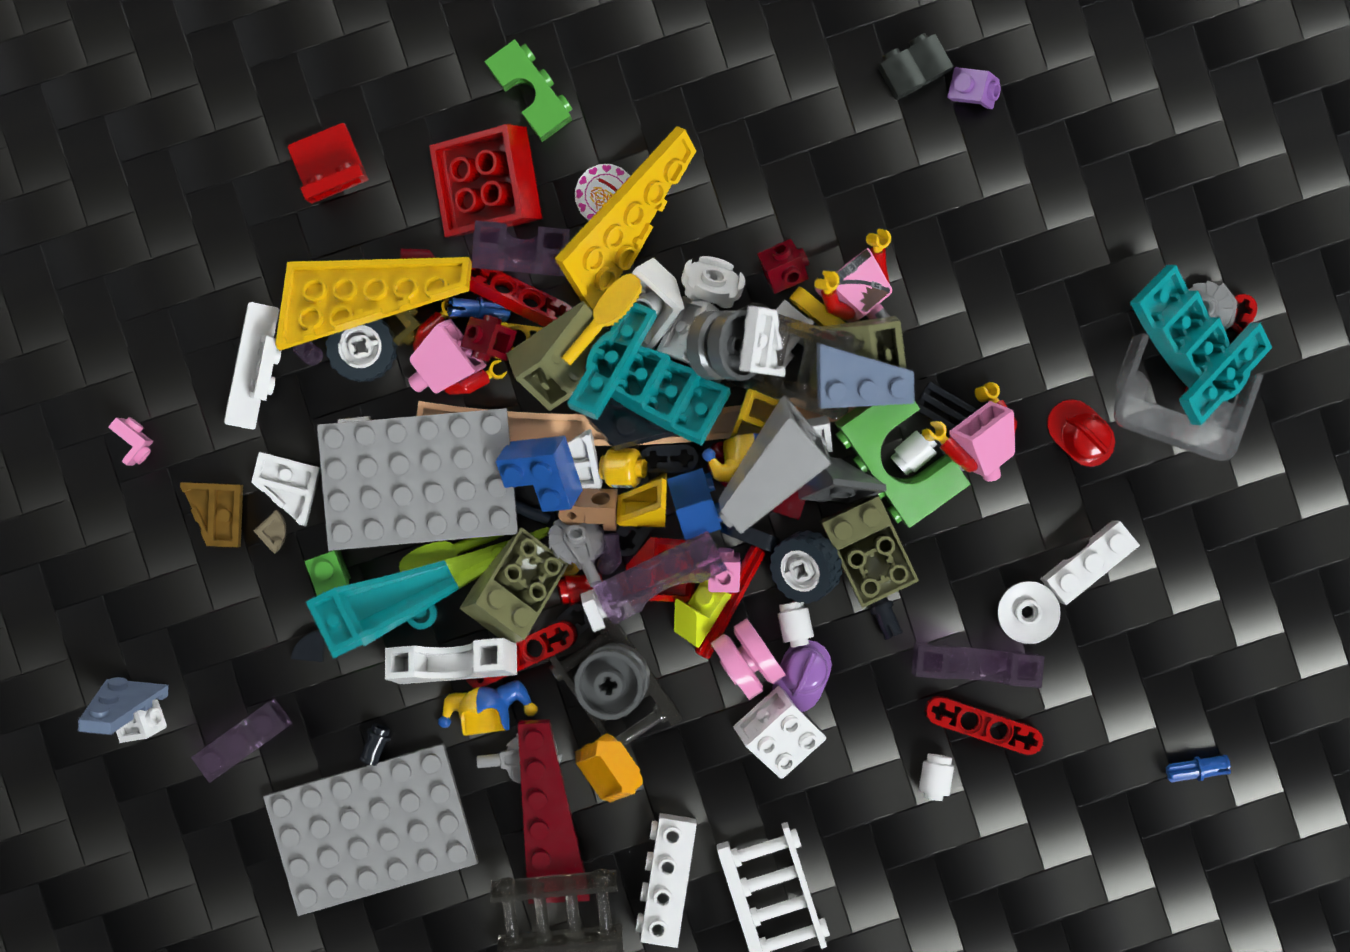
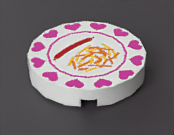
M598 164L587 169L579 178L575 188V202L581 215L589 221L625 183L630 175L623 168L612 164Z

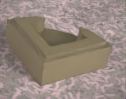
M275 510L253 531L275 554L280 550L285 541L286 523L281 512Z

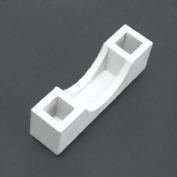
M504 638L474 640L471 644L457 647L403 646L385 648V679L398 684L517 675V644Z

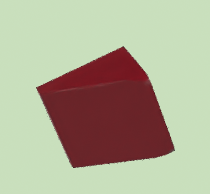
M797 490L771 511L799 520L806 500L799 499Z

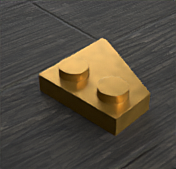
M180 482V488L182 492H185L192 508L191 512L201 528V534L206 545L241 547L243 485Z

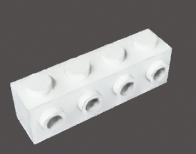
M660 813L659 820L652 821L650 839L655 840L654 852H647L645 870L651 871L649 883L643 882L640 901L646 902L644 914L638 913L635 932L641 933L640 942L678 948L697 825L696 818Z

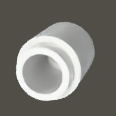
M916 430L894 449L896 452L891 456V459L906 475L912 471L915 473L937 454L933 448L938 444L935 441H927Z
M790 602L779 605L780 613L777 614L783 643L790 642L791 647L809 644L808 638L814 637L808 607L804 606V602Z
M927 754V760L923 761L919 791L924 792V798L942 801L943 796H950L954 766L951 765L952 757Z

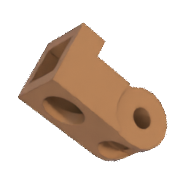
M583 488L572 509L559 510V519L567 525H579L581 523L603 524L604 531H616L618 489Z

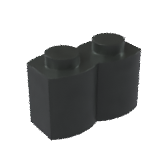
M923 33L909 42L910 48L902 52L896 48L882 56L884 62L879 65L878 69L895 100H899L948 73L953 68L936 34L927 37Z

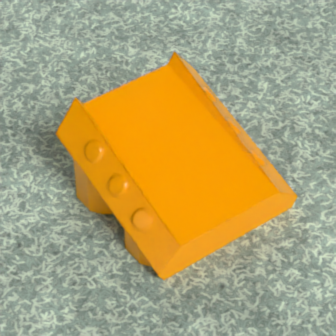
M606 733L592 744L588 743L575 751L577 766L600 799L613 802L635 794V790L643 783L637 764L623 744L610 734Z

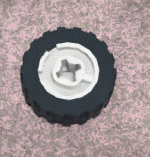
M382 319L329 335L325 345L327 346L326 355L330 359L331 366L341 376L357 382L374 381V379L384 376V373L391 369L393 361L396 360V349H398L397 342L395 341L396 336L390 329V326Z
M810 530L805 532L798 531L780 542L774 548V553L771 554L770 570L772 571V579L776 582L777 588L789 599H794L795 602H805V604L812 603L813 601L817 602L831 592L840 582L842 561L838 556V550L836 547L834 548L828 538H824L818 532L813 533Z

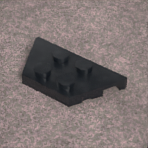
M611 397L598 420L584 415L589 420V424L605 437V440L615 451L676 435L638 415Z

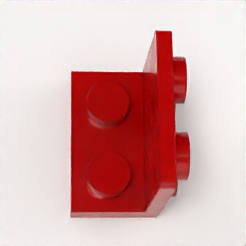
M340 123L288 145L289 153L303 184L300 187L305 200L311 204L369 180L345 123Z

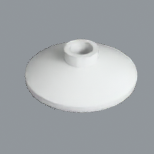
M1026 581L1013 585L1003 594L998 605V620L1001 628L1010 638L1020 643L1035 644L1044 641L1054 633L1060 621L1061 611L1057 597L1048 587L1037 582ZM1026 606L1032 608V615L1028 618L1022 615V609Z

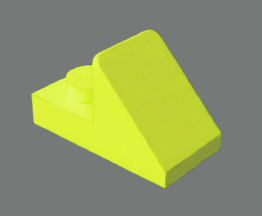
M703 578L688 604L676 598L674 632L699 648L730 599L731 594L728 592H709L708 579Z

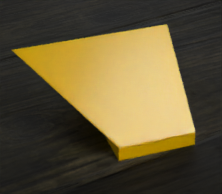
M748 389L730 438L743 434L760 433L779 400Z
M662 473L642 486L618 495L617 525L665 527L667 473Z

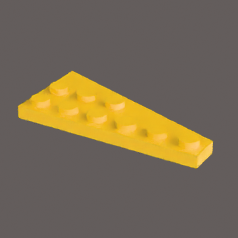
M676 126L554 258L581 302L584 301L592 311L604 292L620 278L623 271L631 268L653 229V226L650 225L657 211H663L667 204V201L664 199L672 184L679 183L696 153V149L685 129Z
M469 257L287 262L275 346L281 351L468 292L472 262Z

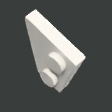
M259 452L251 482L262 492H265L280 508L289 513L298 524L307 526L321 467Z

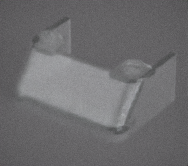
M1144 333L1132 336L1116 382L1114 419L1116 423L1123 429L1215 461L1231 459L1238 450L1263 375L1258 373L1250 374L1245 386L1237 394L1234 404L1226 401L1222 402L1201 426L1191 425L1186 414L1144 400L1148 391V380L1142 372L1138 371V367L1149 336Z

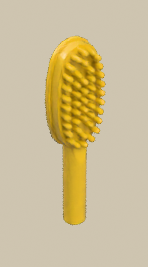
M623 275L604 292L593 310V321L561 357L564 362L571 366L604 326H613L615 322L623 318V315L627 314V311H630L636 299L639 298L642 289L641 281L637 275Z

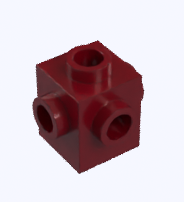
M792 239L757 253L764 275L774 294L809 279L805 268L810 265L803 248H796Z
M484 314L483 319L470 317L460 347L471 350V357L485 362H489L490 357L508 361L506 353L512 349L517 331L502 326V320Z

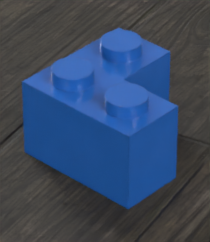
M566 436L510 441V445H506L495 460L505 488L534 486L542 512L572 509L583 490Z
M703 468L667 479L685 540L722 529L720 522L723 521L719 516V502L714 504L710 494L711 491L715 490L710 472L704 474Z

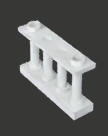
M787 822L781 824L785 835L741 850H737V848L731 849L728 841L716 845L750 952H770L814 937H818L821 949L827 947L825 937L830 936L825 918L818 919L796 851V848L802 846L796 829L790 830ZM789 847L794 862L793 866L749 880L746 877L740 879L737 867L742 866L741 862ZM797 877L799 878L804 895L756 910V907H749L746 897L751 896V892ZM808 907L813 925L769 939L765 937L759 938L756 927L760 926L762 921Z

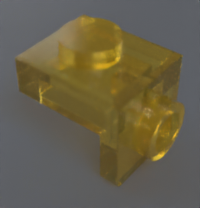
M417 308L395 314L406 327L404 331L393 339L396 345L401 347L406 344L408 347L414 343L417 328L422 324L415 316L419 312Z

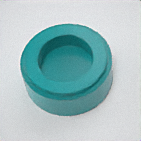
M433 604L407 620V622L416 629L430 627L437 619L438 611L436 605Z

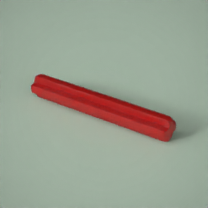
M751 545L740 564L739 592L730 593L731 597L700 647L695 649V652L703 658L709 659L714 651L711 642L723 635L765 556L763 549Z

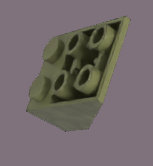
M584 301L506 353L515 379L549 411L571 397L586 372V362L591 348L601 336L610 331L609 327L604 326L571 366L561 359L564 353L594 319L593 311Z
M896 316L802 330L810 392H817V343L906 369L901 322Z
M878 495L857 502L819 520L826 537L831 541L834 548L836 547L838 550V556L842 561L841 567L862 608L919 581Z
M520 527L518 533L512 536L475 582L459 609L498 638H504L514 643L523 641L569 564L560 558L557 559L551 549Z

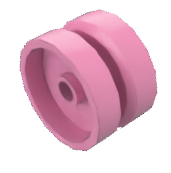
M746 618L734 626V633L742 646L737 648L732 639L725 634L711 642V645L721 660L719 662L735 685L738 684L747 698L751 700L763 691V685L755 672L759 670L764 678L772 684L786 676V674Z

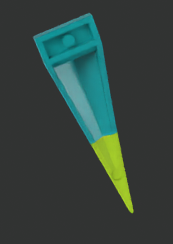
M545 527L530 534L536 539L541 540L548 535L550 528ZM509 540L422 567L335 587L306 601V604L334 659L362 644L363 646L368 645L480 577Z

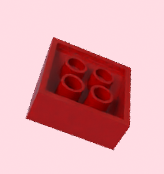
M505 124L429 146L445 237L449 238L517 226L542 219L527 127Z

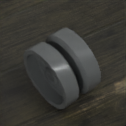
M747 310L704 311L695 318L687 336V356L691 367L697 375L706 380H749L757 374L755 372L740 371V353L744 342V324L748 313Z
M609 643L598 647L580 664L575 675V693L579 703L589 714L600 719L616 720L627 716L645 697L650 685V670L645 658L636 649L622 643Z

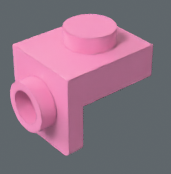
M116 417L108 428L132 446L122 462L128 466H134L136 463L141 464L150 454L151 450L148 447L153 441L141 432L144 427L131 417L127 419Z
M717 548L715 552H708L709 592H739L740 553L734 552L730 548Z

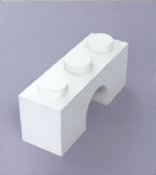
M1112 520L1089 539V544L1080 552L1067 560L1064 559L1040 578L1046 587L1055 594L1059 603L1069 604L1140 546L1121 521Z

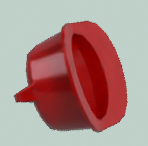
M1071 399L1062 401L1052 409L1047 424L1049 434L1073 460L1081 465L1093 467L1101 465L1109 459L1115 446L1114 432L1109 424L1090 406L1082 401Z

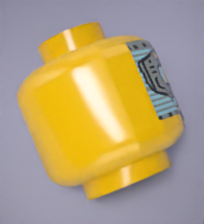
M610 448L605 455L601 456L599 461L600 478L605 480V483L611 488H636L640 484L641 479L647 475V461L642 459L641 453L636 448H624L616 451Z

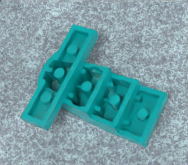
M1166 265L1130 302L1155 347L1171 369L1189 388L1179 401L1191 425L1201 426L1222 402L1235 397L1245 386L1252 369L1272 349L1261 322H1250L1230 344L1220 317L1209 316L1199 291H1188L1177 265Z
M635 302L630 311H627V314L623 315L622 319L615 322L610 331L601 336L591 348L586 362V372L567 402L568 406L574 411L598 420L611 397L647 420L702 446L731 395L730 388L697 375L693 368L671 361L668 354L641 346L655 322L657 314L656 310Z

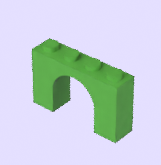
M915 401L914 404L858 406L834 422L840 430L836 433V436L846 449L849 447L853 449L857 455L853 458V461L861 471L868 472L870 476L886 484V491L877 495L880 499L885 496L891 505L887 508V511L897 524L902 521L908 528L912 527L971 485L959 466L947 454L914 476L898 478L889 475L881 462L882 443L894 427L916 413L920 408Z

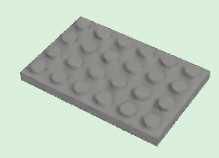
M507 408L317 425L328 551L518 533L514 487H504L495 461L506 445H510Z
M444 743L380 761L377 766H362L263 796L298 916L476 865L479 862Z

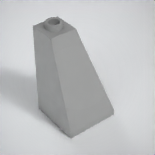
M786 396L782 397L719 497L720 518L729 528L734 526L740 533L748 529L831 464L825 440Z

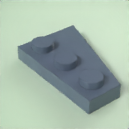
M817 343L818 407L839 408L914 404V372Z
M121 677L106 679L80 717L79 732L113 734L132 721L135 712L138 710L147 711L152 707V701L156 698L159 700L165 699L168 696V685L127 681Z

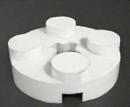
M702 256L698 262L692 263V259L686 262L681 280L686 288L685 295L688 298L715 303L722 308H730L733 306L734 301L741 297L745 278L741 272L738 276L732 271L734 265L716 257Z

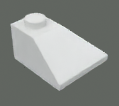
M654 258L637 266L631 273L637 275L642 285L639 298L636 299V303L656 310L657 318L641 346L652 350L684 310L676 278Z

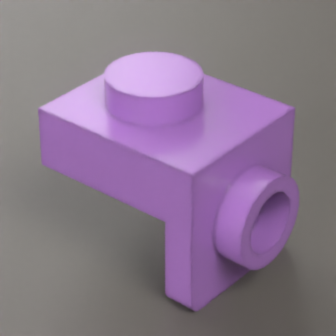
M955 67L947 98L957 102L981 104L986 109H993L994 103L1000 95V80L989 71Z

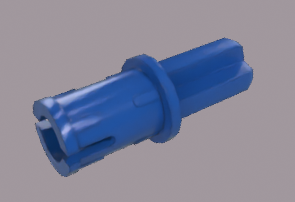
M452 296L448 300V304L455 306L447 307L449 317L483 319L485 314L506 322L511 315L510 310L494 302L483 301L482 297H477L476 300Z
M1227 755L1203 759L1197 756L1194 757L1193 761L1167 765L1166 774L1170 782L1196 778L1198 781H1203L1206 777L1229 775L1231 770L1227 768H1231Z

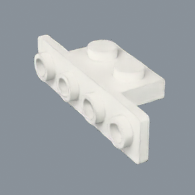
M249 302L247 305L224 417V423L227 425L255 429L261 400L266 401L267 395H272L275 386V377L271 376L273 364L278 365L281 357V351L275 346L276 338H274L279 315V308L254 302Z

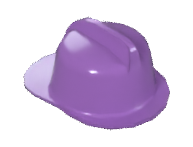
M808 640L809 644L790 646L780 664L786 676L774 683L772 687L774 690L779 685L801 712L815 706L821 697L832 667L831 658L826 648L818 642Z

